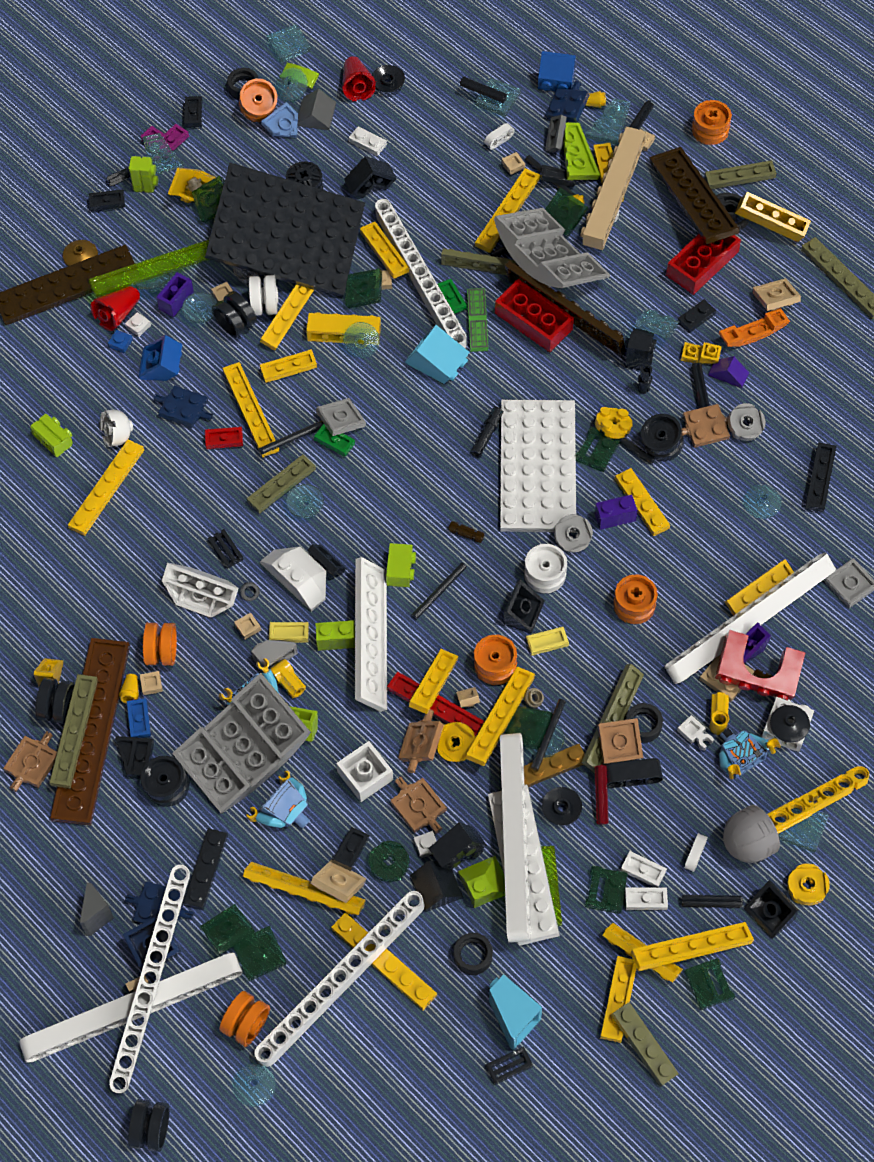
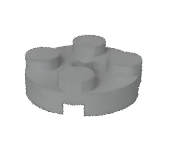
M749 403L738 405L729 413L728 426L732 436L744 441L756 439L762 433L766 424L761 410L758 411L754 408V405ZM744 418L751 422L748 426L743 423Z
M570 514L561 518L554 527L555 541L566 552L575 553L584 550L589 545L593 535L592 526L589 521L576 514ZM571 528H573L574 531H578V534H576L575 539H573L572 536H569Z

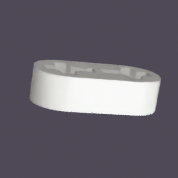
M505 123L488 134L484 143L491 150L495 149L509 140L515 130L508 123Z
M698 833L686 861L685 869L695 871L708 837Z

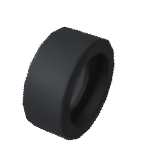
M250 68L233 70L227 78L230 95L239 100L241 89L235 87L234 84L239 80L259 79L257 73Z
M636 704L627 712L626 720L633 719L638 714L652 716L656 722L655 728L650 732H640L641 743L652 742L658 738L662 731V714L657 707L651 704Z
M468 933L462 935L456 941L454 961L461 972L468 975H478L490 967L493 948L490 941L484 935ZM478 943L482 945L485 950V958L480 964L469 965L462 960L461 950L466 944Z

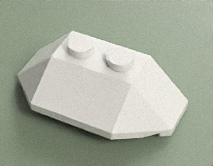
M301 547L273 550L260 561V564L311 612L326 600V570Z
M167 563L162 579L164 586H166L176 605L211 618L234 605L239 589L225 579L191 567Z

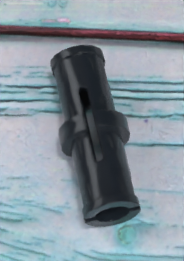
M644 364L640 368L638 391L641 394L649 392L650 384L653 380L651 375L652 367L649 364Z

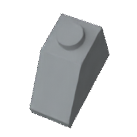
M266 640L263 643H258L251 653L255 662L258 661L261 667L265 666L263 658H266L269 661L268 669H270L283 659L288 661L298 654L297 645L294 642Z

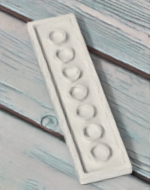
M360 557L356 559L355 700L382 712L387 710L386 570Z
M525 785L531 938L530 941L518 942L519 946L560 936L527 785ZM502 791L488 794L505 876Z

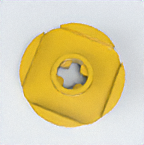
M602 407L595 419L597 430L600 432L601 429L605 432V436L614 439H621L625 437V434H629L633 423L626 409Z
M459 722L444 725L438 743V753L447 761L463 762L466 760V754L476 738L473 730L468 725ZM453 738L460 739L459 746H452L454 744V742L452 741Z
M801 864L791 872L787 881L788 892L792 900L809 906L821 903L830 887L827 874L823 873L814 864ZM806 880H809L810 884H814V886L807 889L803 884H805Z

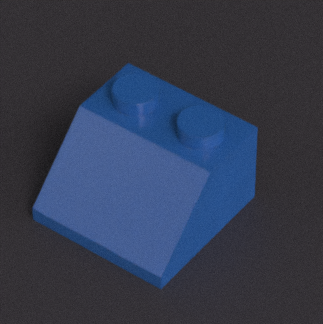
M542 51L538 89L555 92L557 88L572 89L576 55Z
M164 335L145 346L142 352L138 378L141 380L167 381L177 376L180 370L182 344Z

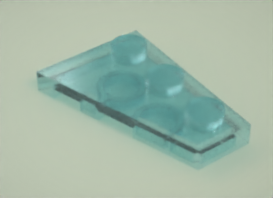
M614 98L603 111V115L599 120L597 119L594 122V126L585 133V138L618 145L619 136L623 132L631 102Z
M160 133L143 137L146 156L151 157L153 165H156V174L184 168L183 162L170 149L169 144Z

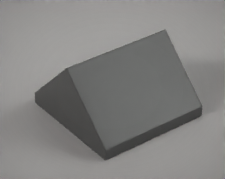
M319 88L306 95L302 99L297 126L330 130L336 101Z
M87 883L80 924L86 936H91L114 919L103 897L91 883Z

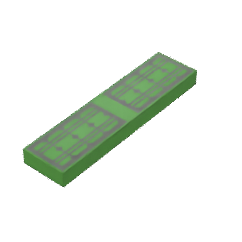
M485 288L467 289L470 352L488 351Z

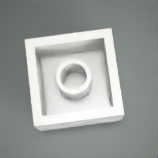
M370 741L336 763L338 774L360 802L393 781V770Z

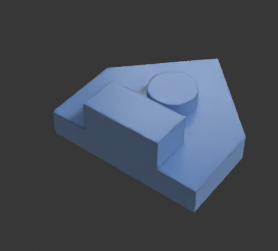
M286 102L263 119L261 125L272 136L297 138L298 113Z

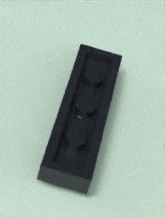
M818 442L805 509L824 513L837 447L835 445Z
M208 828L183 902L184 906L204 911L228 833Z

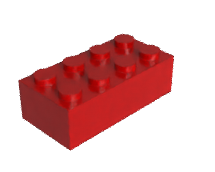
M698 234L668 262L666 276L694 295L739 253L741 239L733 235L706 244Z
M517 279L495 301L496 315L548 352H551L573 330V316L520 279Z

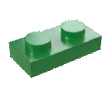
M452 279L437 284L454 314L467 309V305Z
M325 424L322 425L314 436L315 441L344 457L355 445V440L343 433L332 436Z

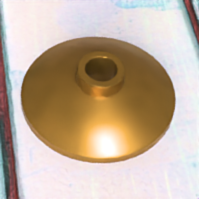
M76 240L65 247L63 260L67 266L98 255V250L90 241Z

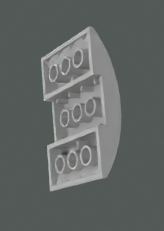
M544 208L495 216L496 228L507 251L527 274L539 282L552 287L565 288L610 277V274L588 252L580 254L562 236L565 229Z
M262 673L257 675L231 699L232 703L205 727H200L172 753L220 813L233 807L270 778L298 750L311 733Z

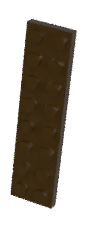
M682 147L649 157L650 164L706 244L739 234V227Z
M125 244L0 292V313L7 326L106 288V286L137 276L139 272Z
M509 260L505 265L509 282L513 284L517 279H520L573 316L574 326L620 357L626 352L621 332L609 328L605 321H599L594 318L590 311L582 310L575 301H569L560 291L556 292L551 286L534 279L517 263L514 264Z

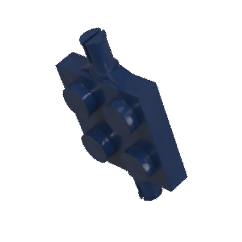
M579 81L574 82L572 89L557 88L546 112V118L550 120L551 117L563 115L567 117L566 122H578L590 96L588 91L579 90L581 86Z
M174 385L167 397L158 394L154 396V401L163 404L158 414L159 417L192 428L201 417L209 421L213 418V413L204 411V407L208 402V397Z
M146 881L139 897L126 895L125 902L136 905L134 922L143 924L158 916L166 886ZM171 890L168 898L172 901H177L180 898V892L178 890ZM182 902L177 921L180 917L192 920L194 912L183 909ZM166 910L163 913L166 922L174 919L173 911Z

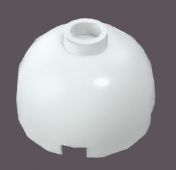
M106 410L101 413L100 429L105 432V436H102L107 447L118 446L128 440L133 430V424L122 411Z

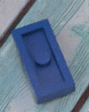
M147 699L127 701L131 737H151Z

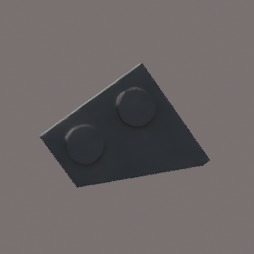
M115 736L127 776L141 778L144 766L151 760L154 740Z

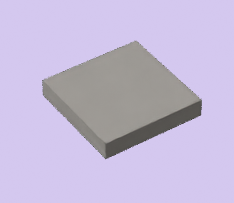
M350 398L316 408L317 414L332 436L363 428L366 425V421Z
M854 558L824 579L826 585L848 608H851L874 591V579Z

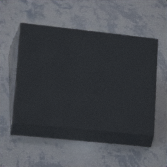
M517 580L504 611V625L532 633L545 600L521 580Z
M428 861L410 874L416 891L422 895L425 912L463 899L452 869L442 868L437 861Z
M771 880L760 889L744 908L772 939L795 921L799 909Z

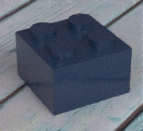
M158 916L123 934L141 971ZM159 931L156 939L159 942H165L169 935L166 931ZM174 936L172 937L166 960L182 952ZM155 951L151 954L150 959L153 963H159L162 960L161 952Z

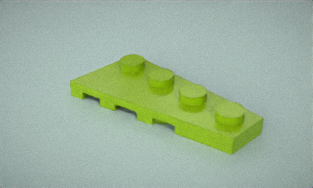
M566 123L563 145L567 180H598L600 173L580 123Z

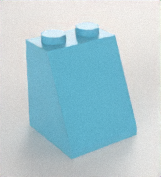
M435 325L423 337L405 363L445 384L448 380L453 381L458 375L456 370L466 364L468 361L466 357L470 352Z
M503 974L500 979L495 978L489 986L491 988L489 990V1003L510 1048L514 1051L541 1020L542 1007Z

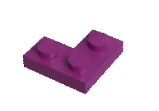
M177 124L165 134L151 126L140 137L142 142L163 156L168 157L189 137V132Z

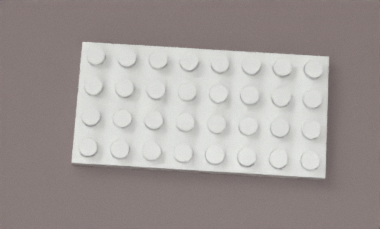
M501 400V409L504 413L501 416L500 532H554V527L561 518L570 514H576L575 400ZM573 528L570 529V532L576 533Z

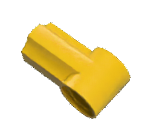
M286 659L270 668L277 684H281L292 698L299 697L306 690V686L296 676L293 667Z
M717 692L711 696L709 728L716 735H720L727 729L729 722V695L722 692ZM715 721H721L723 724H717Z

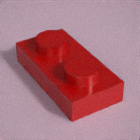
M242 427L205 430L206 449L243 446Z

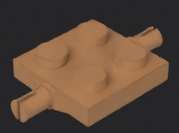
M719 404L683 412L685 428H681L683 436L688 435L694 448L730 438L727 429L728 417H724Z
M431 709L424 715L421 721L409 723L398 757L403 762L410 761L407 769L409 773H415L419 762L433 761L444 724L440 721H431L434 713Z
M46 731L40 741L33 740L27 736L23 737L3 768L5 772L15 777V780L9 787L11 790L17 792L22 782L29 783L37 788L40 787L55 764L57 751L49 748L47 745L53 737L50 732Z
M402 777L397 778L395 783L400 787L401 791L390 800L392 806L414 833L428 825L431 826L436 834L439 833L442 827L436 819L447 811L444 803L424 778L407 785Z

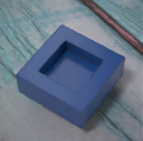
M116 330L108 342V347L125 353L133 341L132 335Z

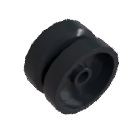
M235 291L229 292L224 296L223 301H218L211 308L212 314L220 327L234 338L239 337L244 333L245 328H250L257 321L253 308L243 296Z
M657 414L651 416L643 424L641 437L646 453L657 461H668L680 454L684 446V437L680 423L675 417L669 414Z
M47 677L42 680L36 698L35 712L37 720L50 721L53 717L55 723L65 724L75 686L74 682L62 680L58 684L57 679Z
M158 756L153 758L144 766L141 772L143 789L155 804L162 807L180 803L189 791L190 781L181 763L173 757Z
M138 1099L136 1101L129 1125L128 1145L130 1148L141 1149L146 1143L149 1151L160 1152L162 1150L169 1124L170 1106L168 1103L157 1102L152 1108L149 1100Z

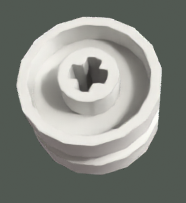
M275 275L265 276L264 287H262L259 276H250V305L256 316L263 314V304H265L268 315H277V303L279 301Z
M540 544L533 547L525 558V580L528 586L540 593H552L564 584L567 570V558L564 552L551 544Z

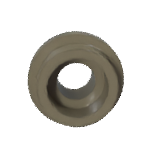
M194 177L187 181L186 189L192 192L201 187V178L197 179Z
M537 688L528 689L524 696L525 702L529 707H539L544 700V695Z

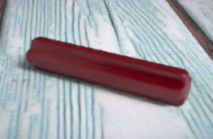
M605 765L595 766L597 824L606 825L609 823L607 767Z

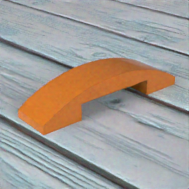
M778 308L765 313L764 318L738 328L734 325L720 330L719 335L728 347L742 346L777 332L789 324L790 320L783 310Z

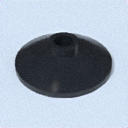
M394 65L380 66L372 73L376 82L375 87L381 92L397 91L405 83L404 72Z
M784 705L772 713L770 728L778 739L793 743L806 737L810 729V720L806 712L794 705ZM787 719H793L794 723L788 722Z
M557 787L547 792L544 796L542 811L546 819L551 823L565 826L572 824L579 818L582 812V801L574 790L567 787ZM562 806L565 808V811H559L558 808Z

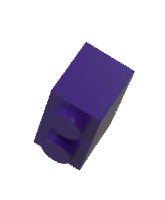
M176 272L156 297L159 310L174 317L194 293L192 280Z
M632 494L595 504V517L600 530L636 521L638 510Z

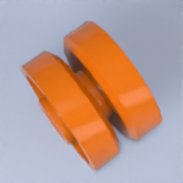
M255 78L243 85L239 96V108L245 118L254 122H261L274 112L277 104V92L270 82Z
M707 100L695 108L692 133L697 141L707 145H716L728 137L732 117L729 107L720 101Z
M639 574L622 578L615 590L614 611L621 620L630 624H641L648 621L654 614L658 597L657 588L653 581Z
M146 623L143 636L145 665H157L160 658L162 665L174 666L177 651L175 623H164L161 631L158 623Z
M489 635L482 638L476 644L474 665L478 678L490 685H502L510 680L517 668V650L510 639L501 635Z
M242 991L228 1007L219 1030L228 1037L235 1035L236 1042L247 1047L263 1028L270 1012V1006L261 1000L255 1002L253 995Z

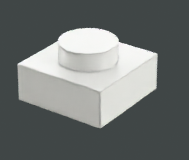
M137 312L125 323V326L140 337L151 326V322Z
M433 831L414 837L420 858L432 855L428 848L436 842Z

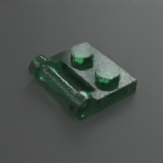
M590 427L586 440L581 449L575 454L576 461L605 472L619 446L620 440L609 438L596 428ZM593 440H598L591 456L587 457L586 453Z
M592 866L590 870L592 877L588 899L585 900V907L621 914L628 873ZM600 877L606 878L602 902L596 900Z
M719 958L685 969L684 971L700 1010L736 998L734 991L730 990L720 967L722 964ZM713 969L723 994L718 995L708 970Z

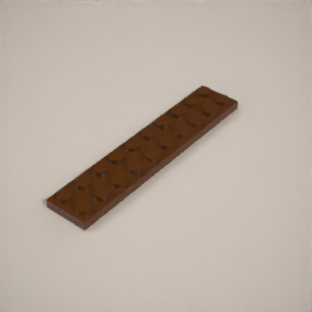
M91 638L83 675L97 677L98 682L71 789L57 787L50 817L51 821L92 825L119 693L128 659L129 642Z

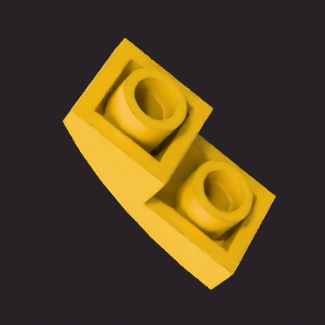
M685 342L681 361L699 362L701 364L718 363L721 346L705 342L703 346Z

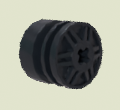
M307 161L297 162L287 170L286 179L324 190L322 172L316 164Z

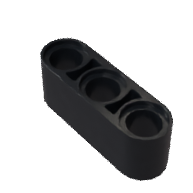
M657 758L615 762L605 765L607 767V788L655 784L663 780L660 760Z

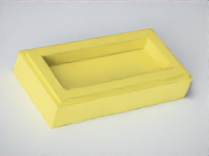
M270 622L269 640L294 643L308 642L309 622Z
M564 627L526 636L531 656L569 646Z

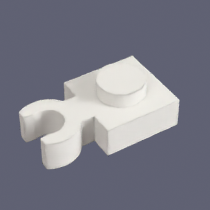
M692 715L677 729L691 744L696 740L699 748L703 751L707 747L703 741H708L710 744L714 741L711 735L704 734L706 728Z

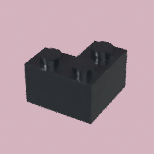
M365 156L349 172L344 181L351 195L364 198L373 187L387 190L397 178L389 163Z
M633 328L627 347L625 368L640 370L644 364L652 365L653 353L657 340L654 339L655 332Z
M459 822L428 849L442 868L454 869L461 863L460 860L463 857L476 858L483 853L482 849L487 845L473 826Z

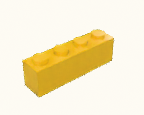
M746 192L741 197L735 212L739 216L796 242L805 237L811 222L749 192Z
M318 312L308 314V341L379 345L381 317L373 315L358 316L355 314L340 315L337 313L322 314Z

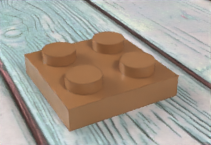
M638 718L597 724L603 764L643 758Z

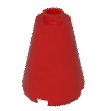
M349 57L344 62L342 84L344 95L352 101L368 99L375 92V79L359 58Z
M128 286L95 298L90 304L92 315L95 319L98 317L101 321L99 323L101 327L108 331H113L139 302L140 293L136 288Z

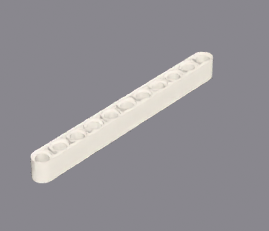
M387 199L378 200L375 204L376 219L389 241L408 265V275L435 323L466 349V334L393 206Z
M825 552L810 560L665 665V669L674 684L684 681L719 656L725 636L729 630L746 634L757 622L763 624L831 575L836 568L828 554Z
M521 733L500 735L506 927L509 943L530 941L531 938L523 740Z
M184 865L175 866L170 873L109 1085L115 1093L125 1092L131 1082L190 878L189 869ZM179 869L186 872L185 879L181 881L174 877L175 872ZM171 890H178L180 892V898L177 901H172L168 898ZM166 910H171L174 913V919L170 922H166L162 918V914ZM159 931H166L169 935L167 941L159 942L156 939L157 933ZM155 951H159L162 954V960L159 963H153L150 959L151 954ZM148 972L156 974V981L152 984H147L144 980V976ZM141 993H148L150 995V1002L148 1004L141 1005L139 1003L138 997ZM135 1014H142L144 1016L142 1025L135 1026L132 1023V1018ZM131 1034L136 1035L138 1038V1043L135 1047H129L126 1044V1038ZM123 1056L131 1058L132 1064L129 1068L121 1067L120 1059ZM117 1077L124 1078L126 1082L125 1087L121 1090L114 1087V1080Z
M411 891L407 893L256 1047L255 1057L262 1066L269 1067L273 1065L419 916L425 906L422 895L419 892ZM414 899L420 901L415 907L409 905L410 901ZM398 914L405 915L404 920L400 922L395 921V917ZM384 929L390 930V934L385 937L381 936L380 932ZM369 944L376 945V948L371 952L365 950ZM354 959L361 960L360 965L357 967H352L351 962ZM339 974L346 975V979L343 982L336 981V977ZM330 989L331 994L328 997H322L321 993L323 990ZM309 1005H316L314 1012H306V1008ZM294 1020L301 1021V1025L298 1028L291 1027V1023ZM285 1035L286 1040L281 1044H277V1037ZM270 1051L269 1058L261 1059L262 1052Z
M225 954L160 981L151 1013L242 975L243 972L236 954ZM136 991L20 1039L19 1044L25 1062L37 1061L126 1024ZM141 993L138 997L139 1003L141 1005L148 1004L150 1002V995L148 993ZM135 1014L132 1021L143 1017V1015Z

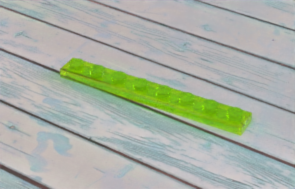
M209 239L89 279V284L95 297H99L209 260L205 258Z

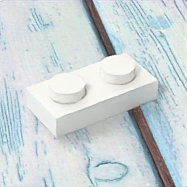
M359 126L349 137L350 143L375 156H378L387 145L386 140Z
M629 851L621 871L658 888L667 868Z
M625 888L626 910H667V888Z

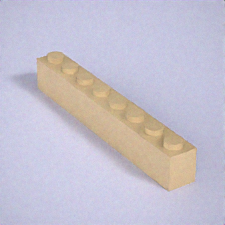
M626 127L624 133L620 134L619 146L614 148V158L609 161L608 173H604L603 185L599 186L597 192L598 198L597 200L594 199L592 204V213L588 214L586 219L587 225L582 228L581 237L583 238V245L600 250L604 249L645 145L646 131Z

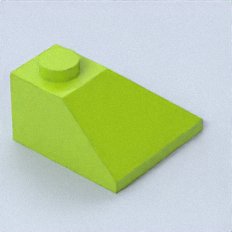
M496 856L458 871L474 908L505 896V876Z

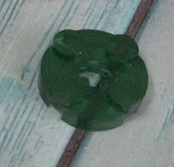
M396 841L381 842L380 845L374 847L370 852L369 867L371 873L381 881H400L409 869V854L404 849V846ZM388 857H392L394 864L388 866L383 861L388 860Z

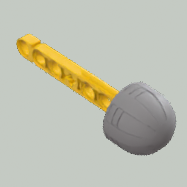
M862 766L854 767L847 771L846 774L839 775L768 814L756 805H750L732 815L725 825L723 840L726 849L734 858L746 863L759 862L775 854L780 848L779 833L849 795L854 788L858 790L865 786L869 780L868 769ZM862 774L865 776V778L858 779L854 775ZM845 782L849 784V787H841L839 783ZM831 791L834 795L826 796L823 792ZM798 808L802 812L799 814H795L791 811V809ZM783 817L786 821L777 822L775 818Z

